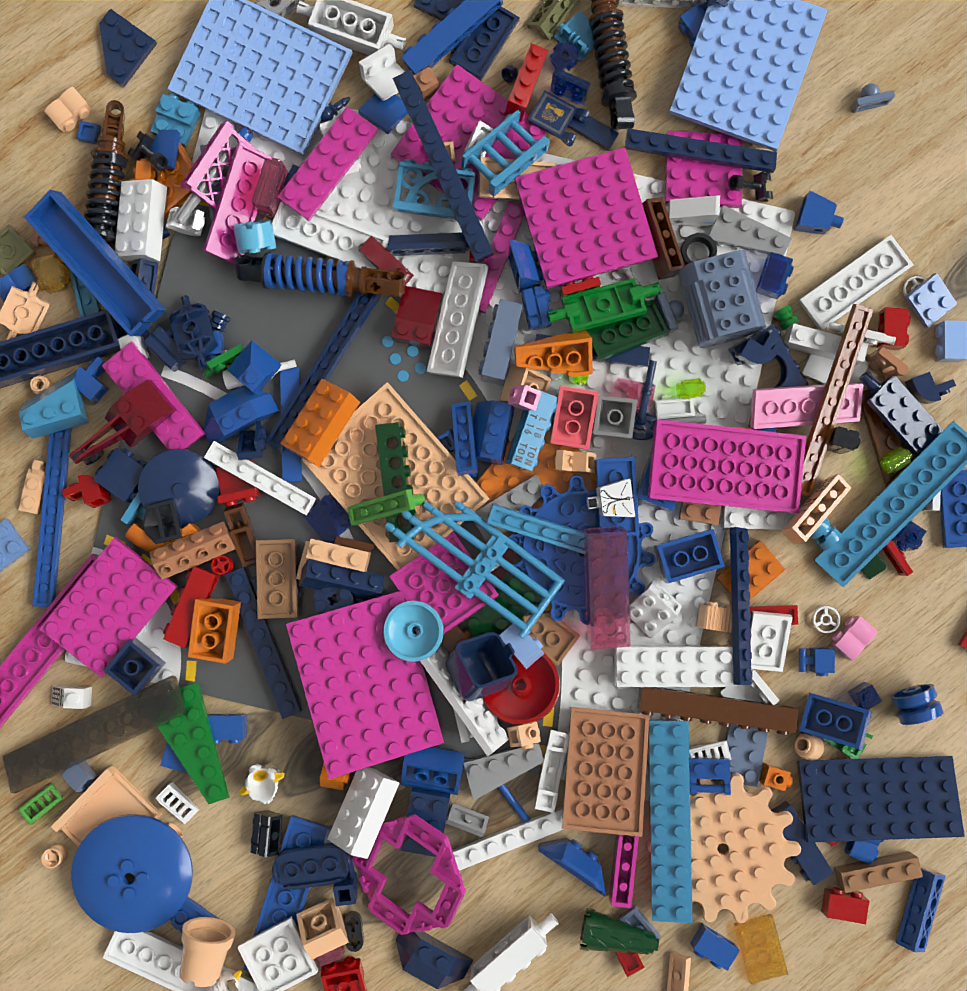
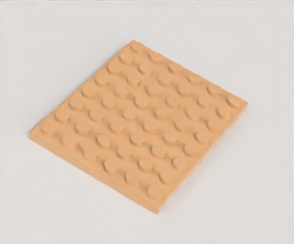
M388 382L353 413L320 467L303 458L301 459L348 513L347 507L384 496L375 425L400 422L402 426H405L406 438H403L404 446L407 445L408 448L406 465H409L411 470V477H408L409 485L412 484L413 494L424 495L425 502L432 504L433 507H436L444 514L462 513V511H459L454 506L456 501L463 503L465 507L467 506L473 512H476L490 499L469 474L458 476L456 459ZM391 438L388 441V446L391 449L395 448L397 440ZM394 457L391 460V466L397 468L400 461L397 457ZM398 476L393 480V485L396 488L402 485V480ZM423 505L415 506V517L420 521L435 517L430 511L425 510ZM401 515L398 518V524L404 527L407 524V520ZM386 517L359 524L360 528L397 570L420 555L406 544L400 548L395 544L396 542H389L388 530L384 527L387 524ZM464 521L454 522H456L458 525H461ZM443 522L430 526L432 530L443 538L453 532ZM422 531L415 535L416 539L414 541L426 550L437 544V542Z

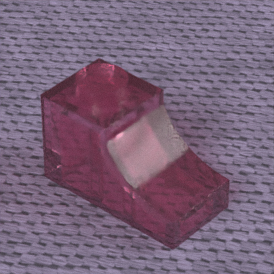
M617 378L614 389L622 391L629 399H637L636 411L639 412L642 397L640 392L643 391L641 389L644 386L643 382ZM656 385L652 387L653 391H651L652 395L649 397L647 410L652 408Z

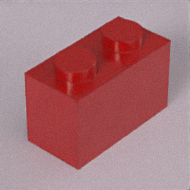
M885 307L879 311L878 332L896 337L894 345L883 342L877 343L878 349L884 347L889 350H901L906 347L909 342L907 330L911 321L909 309Z
M832 887V889L824 888L821 912L827 918L866 925L870 901L860 891L845 893L838 887Z

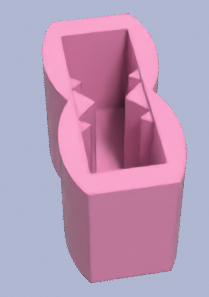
M851 616L845 622L846 627L844 630L836 632L832 637L831 645L847 660L853 661L878 633L861 616Z

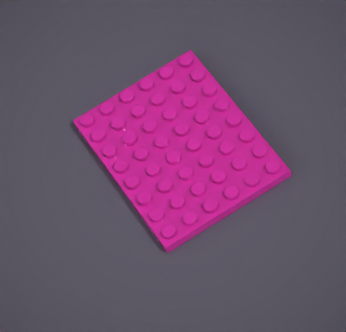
M402 591L286 623L329 779L444 743L422 663L420 661L411 662L398 658L390 651L385 642V620L392 609L405 602Z

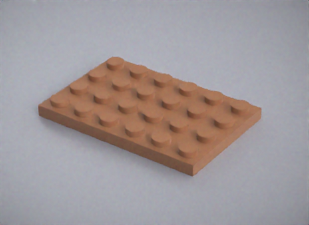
M571 707L562 829L642 837L650 715Z

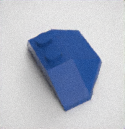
M241 386L209 403L203 431L206 433L205 436L210 445H212L213 441L221 444L256 425V421H263L280 410L271 394L260 391L257 395L246 386Z
M568 838L539 843L538 851L605 896L606 889L601 864L594 852L591 850L587 852L582 849V845L575 839L571 841Z

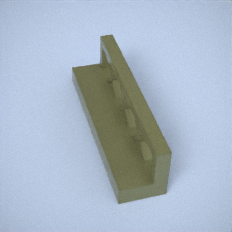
M543 0L526 25L528 28L539 30L544 39L550 40L578 0Z

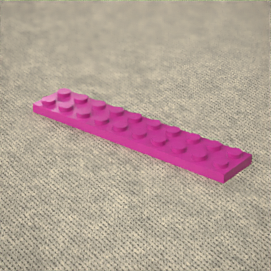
M91 554L0 665V728L64 652V648L39 630V628L98 558L97 554Z

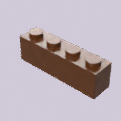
M663 197L646 199L642 205L658 255L657 259L652 260L658 280L675 277L685 264Z

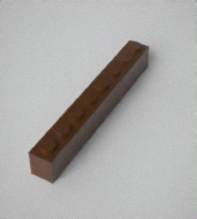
M639 687L637 709L642 711L641 714L653 716V712L661 713V717L673 718V715L680 716V719L685 721H692V718L700 719L699 722L711 724V721L719 722V725L731 727V724H737L738 728L750 730L751 726L757 727V730L761 732H769L770 729L777 730V733L782 735H789V732L796 733L799 710L791 706L765 704L763 702L660 687Z

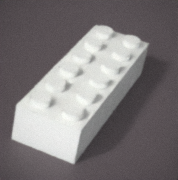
M614 645V685L616 687H735L733 685V646Z

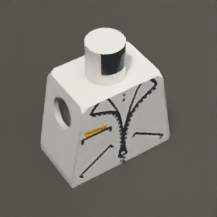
M623 479L596 488L597 496L587 497L588 509L599 508L601 516L635 517L630 479Z

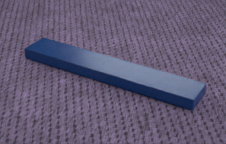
M299 368L280 371L281 416L300 387ZM286 448L282 452V480L286 482H302L301 457Z

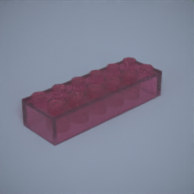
M623 526L583 529L587 643L591 650L630 647L627 530Z

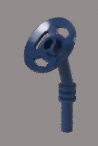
M649 360L646 379L642 383L644 386L641 388L643 391L640 392L642 397L639 411H636L634 428L639 431L644 430V433L633 432L632 439L649 440L654 435V429L651 430L657 418L647 413L657 361Z

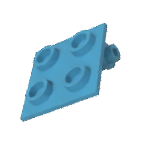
M580 10L566 24L561 23L558 27L559 31L553 36L579 62L594 49L589 19Z

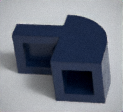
M774 329L766 331L760 344L751 338L745 339L734 357L749 365L764 364L771 361L776 356V353L770 349L777 345V337L780 333Z
M930 372L905 381L908 391L918 402L923 404L940 401V396L950 393V388L956 386L954 379L935 385Z
M350 856L351 867L347 876L333 886L336 906L356 904L358 883L353 856Z

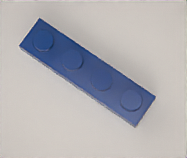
M468 401L451 404L457 474L461 476L478 473L471 403Z

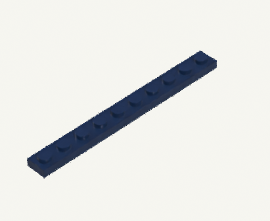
M358 292L265 441L266 443L284 452L286 448L280 443L321 379L329 380L382 294H360Z

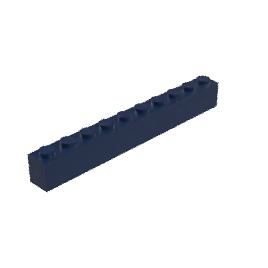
M411 70L392 78L476 263L493 256V250Z

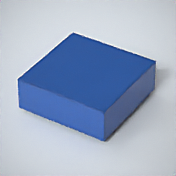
M81 121L76 139L97 145L101 126Z

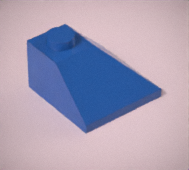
M251 340L227 370L258 395L282 365Z

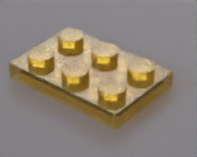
M772 914L752 918L745 923H733L750 984L788 975Z

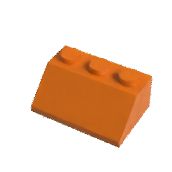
M222 598L195 599L188 657L224 664L234 658L240 601Z

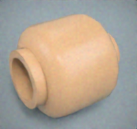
M803 733L796 738L794 748L800 757L815 760L822 756L824 743L818 736Z

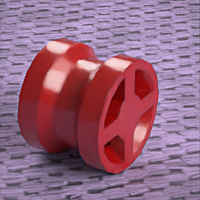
M224 555L215 557L211 562L213 572L219 575L230 573L234 567L233 560Z

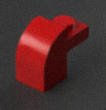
M79 475V483H73L68 488L62 490L63 497L73 502L83 498L84 504L92 508H97L111 502L109 491L93 480L94 477L90 475Z

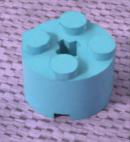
M271 220L251 221L233 226L238 253L260 252V249L263 248L265 250L276 248Z

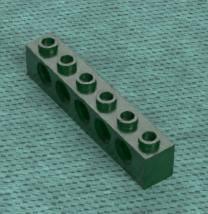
M400 422L375 425L384 496L411 489L413 494L412 484L409 485L408 477H411L410 466L406 465L408 448L407 445L404 446L403 438H406L405 426H402ZM391 438L397 440V446L393 449L388 446V441ZM394 457H397L400 461L397 468L391 466V460ZM397 476L402 480V485L399 488L393 485V480ZM415 509L408 511L412 516L416 515ZM402 513L386 517L387 522L393 524L395 528L400 529L404 533H407L414 527L409 520H407V524L404 527L398 524V518ZM388 531L389 542H397L399 539L392 532Z

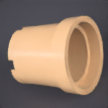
M211 917L193 918L184 923L181 937L183 951L179 972L183 982L188 984L189 980L194 982V986L208 987L214 985L216 980L220 979L227 951L231 948L235 937V929L229 923Z

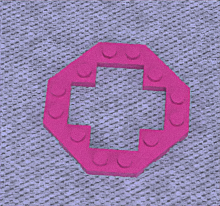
M416 814L383 821L368 859L358 856L353 857L355 867L358 866L361 875L359 880L363 892L367 893L369 911L400 935L414 931H428L437 927L446 928L452 923L466 890L448 836ZM406 835H408L436 855L430 873L446 884L434 910L418 901L415 903L411 914H408L381 894L387 877L372 866L383 840L398 849L402 846Z

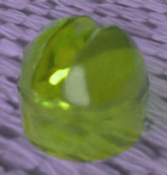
M589 375L573 377V381L577 385L581 382L583 386L587 383Z

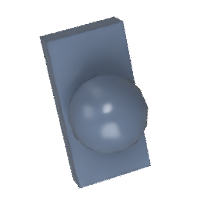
M874 83L865 85L861 91V98L856 99L851 105L852 113L888 105L895 97L894 90L880 93L878 85Z
M662 292L654 300L669 333L678 328L675 319L683 315L684 306L677 300L668 302L665 293Z

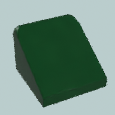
M876 554L861 571L870 580L884 571L887 565Z

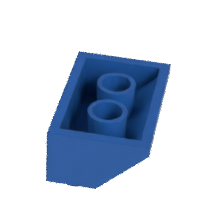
M493 400L477 402L473 419L476 460L503 465L515 410L512 405Z
M429 747L407 754L404 757L400 785L458 795L465 753Z

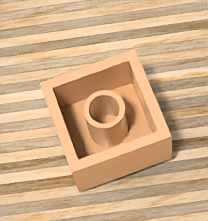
M330 898L296 914L302 944L311 960L349 943L339 907L335 905L334 898Z

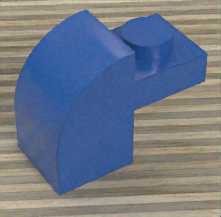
M100 357L93 359L88 364L87 370L79 366L75 374L78 390L96 403L109 390L98 379L105 371L102 365L107 362Z

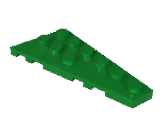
M199 683L141 701L207 803L212 804L230 798Z

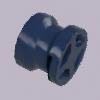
M213 310L212 319L210 320L211 326L225 333V326L230 322L231 318Z

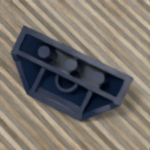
M423 931L409 932L404 935L398 934L396 937L402 970L435 989H440L464 979L473 963L472 958Z

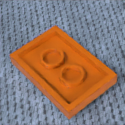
M761 540L748 549L750 600L786 570ZM730 564L716 578L731 595Z

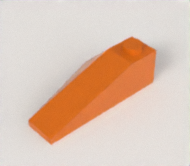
M584 330L576 333L568 332L515 346L516 366L534 370L541 369L556 374L562 373L572 377L593 374L592 337Z

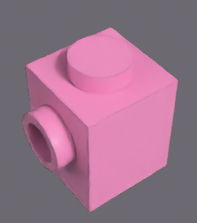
M514 385L509 393L508 404L522 410L536 411L541 392L526 385Z

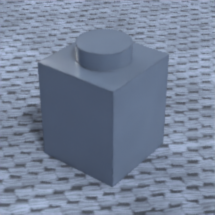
M86 761L71 762L66 767V771L61 775L75 792H85L99 777Z

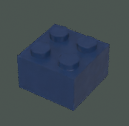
M135 638L130 639L104 671L135 696L146 688L166 662Z

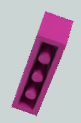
M616 834L609 892L611 906L631 908L639 839L637 836Z

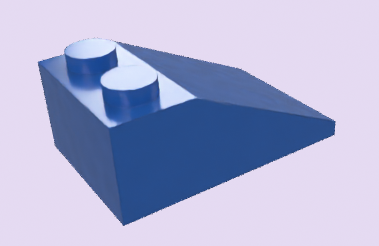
M515 240L509 241L508 259L518 292L521 293L524 289L541 286V280L544 279L541 269H537L536 262H538L536 252L532 251L530 245Z

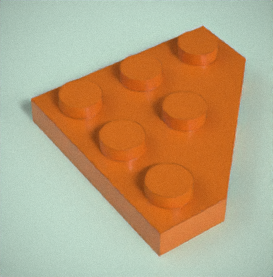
M181 143L178 146L175 169H163L158 174L157 182L167 187L164 220L168 218L170 209L183 205L192 193L190 190H185L180 186L194 165Z

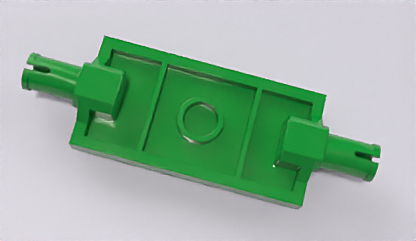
M635 278L567 295L561 297L563 307L547 311V317L550 319L549 323L563 319L568 320L572 333L637 317L647 313L644 303L645 298L660 295L662 292L661 286H659V282L646 286L638 285Z

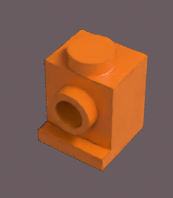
M140 159L133 169L134 179H131V181L147 179L156 181L157 169L151 165L150 160Z
M764 763L759 782L765 786L786 791V787L790 788L792 784V776H790L791 772L786 769ZM780 776L779 782H776V778Z

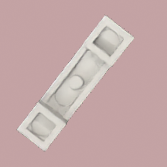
M555 730L550 731L537 790L535 809L551 813L555 811L564 758L569 743L568 733Z

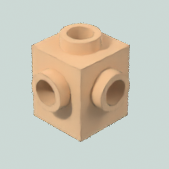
M537 722L507 728L510 747L522 746V749L534 747L533 743L541 742Z

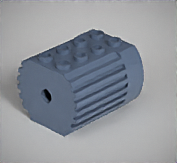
M736 250L694 261L678 271L700 348L738 340L766 328L744 250Z

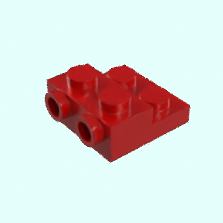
M349 956L344 961L335 962L330 960L321 966V980L324 991H367L360 958L355 959V957Z

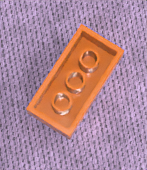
M321 379L280 444L292 453L320 467L360 404V401L350 392Z

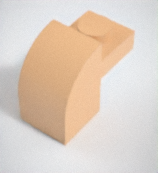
M557 450L555 470L595 473L596 453Z

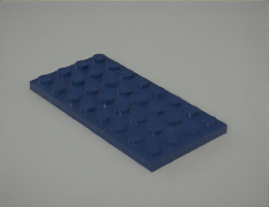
M953 756L797 761L805 838L808 843L965 837Z

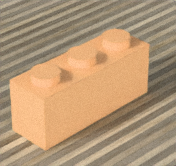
M310 539L306 558L367 572L371 553Z

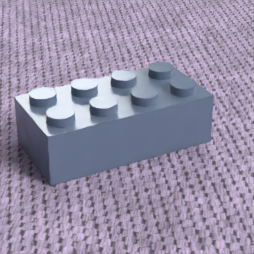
M500 299L499 305L495 304L492 314V320L495 321L490 323L488 330L490 341L485 342L483 350L485 361L481 360L479 366L481 381L504 386L523 304Z

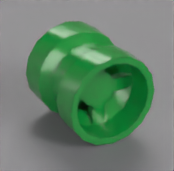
M790 305L783 307L773 314L776 320H780V327L783 331L799 321L796 315L791 314L792 308Z

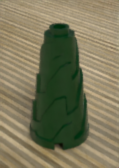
M586 908L585 912L590 915H584L580 940H583L582 943L584 944H580V950L631 952L645 955L653 954L654 951L658 950L659 939L656 938L653 932L631 926L628 923L596 912L595 909Z

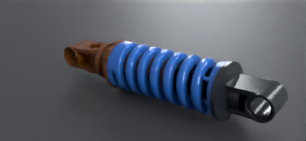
M265 252L263 258L240 255L234 259L237 279L241 281L262 282L264 289H277L278 286L282 290L287 289V287L292 291L299 289L302 292L309 289L312 293L319 290L322 294L329 291L332 295L337 294L351 297L354 291L360 292V294L372 293L395 297L405 293V275L402 271L371 269L366 266L357 268L354 260L345 261V263L339 260L336 266L332 259H328L327 264H324L322 258H318L317 262L314 263L312 257H308L306 262H304L303 257L298 256L294 264L292 255H288L284 263L282 254L277 255L271 252Z

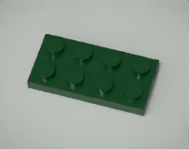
M654 299L645 302L647 313L644 315L586 330L592 337V349L598 362L669 334V330Z
M509 574L502 581L534 606L543 598L512 574ZM495 588L499 596L494 600L516 617L521 619L528 612L527 609L499 588ZM485 605L461 622L474 637L489 632L500 635L513 624L488 605Z

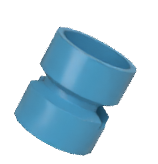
M827 518L810 536L811 539H816L815 543L823 551L833 547L842 537V534L835 526H830L831 522Z

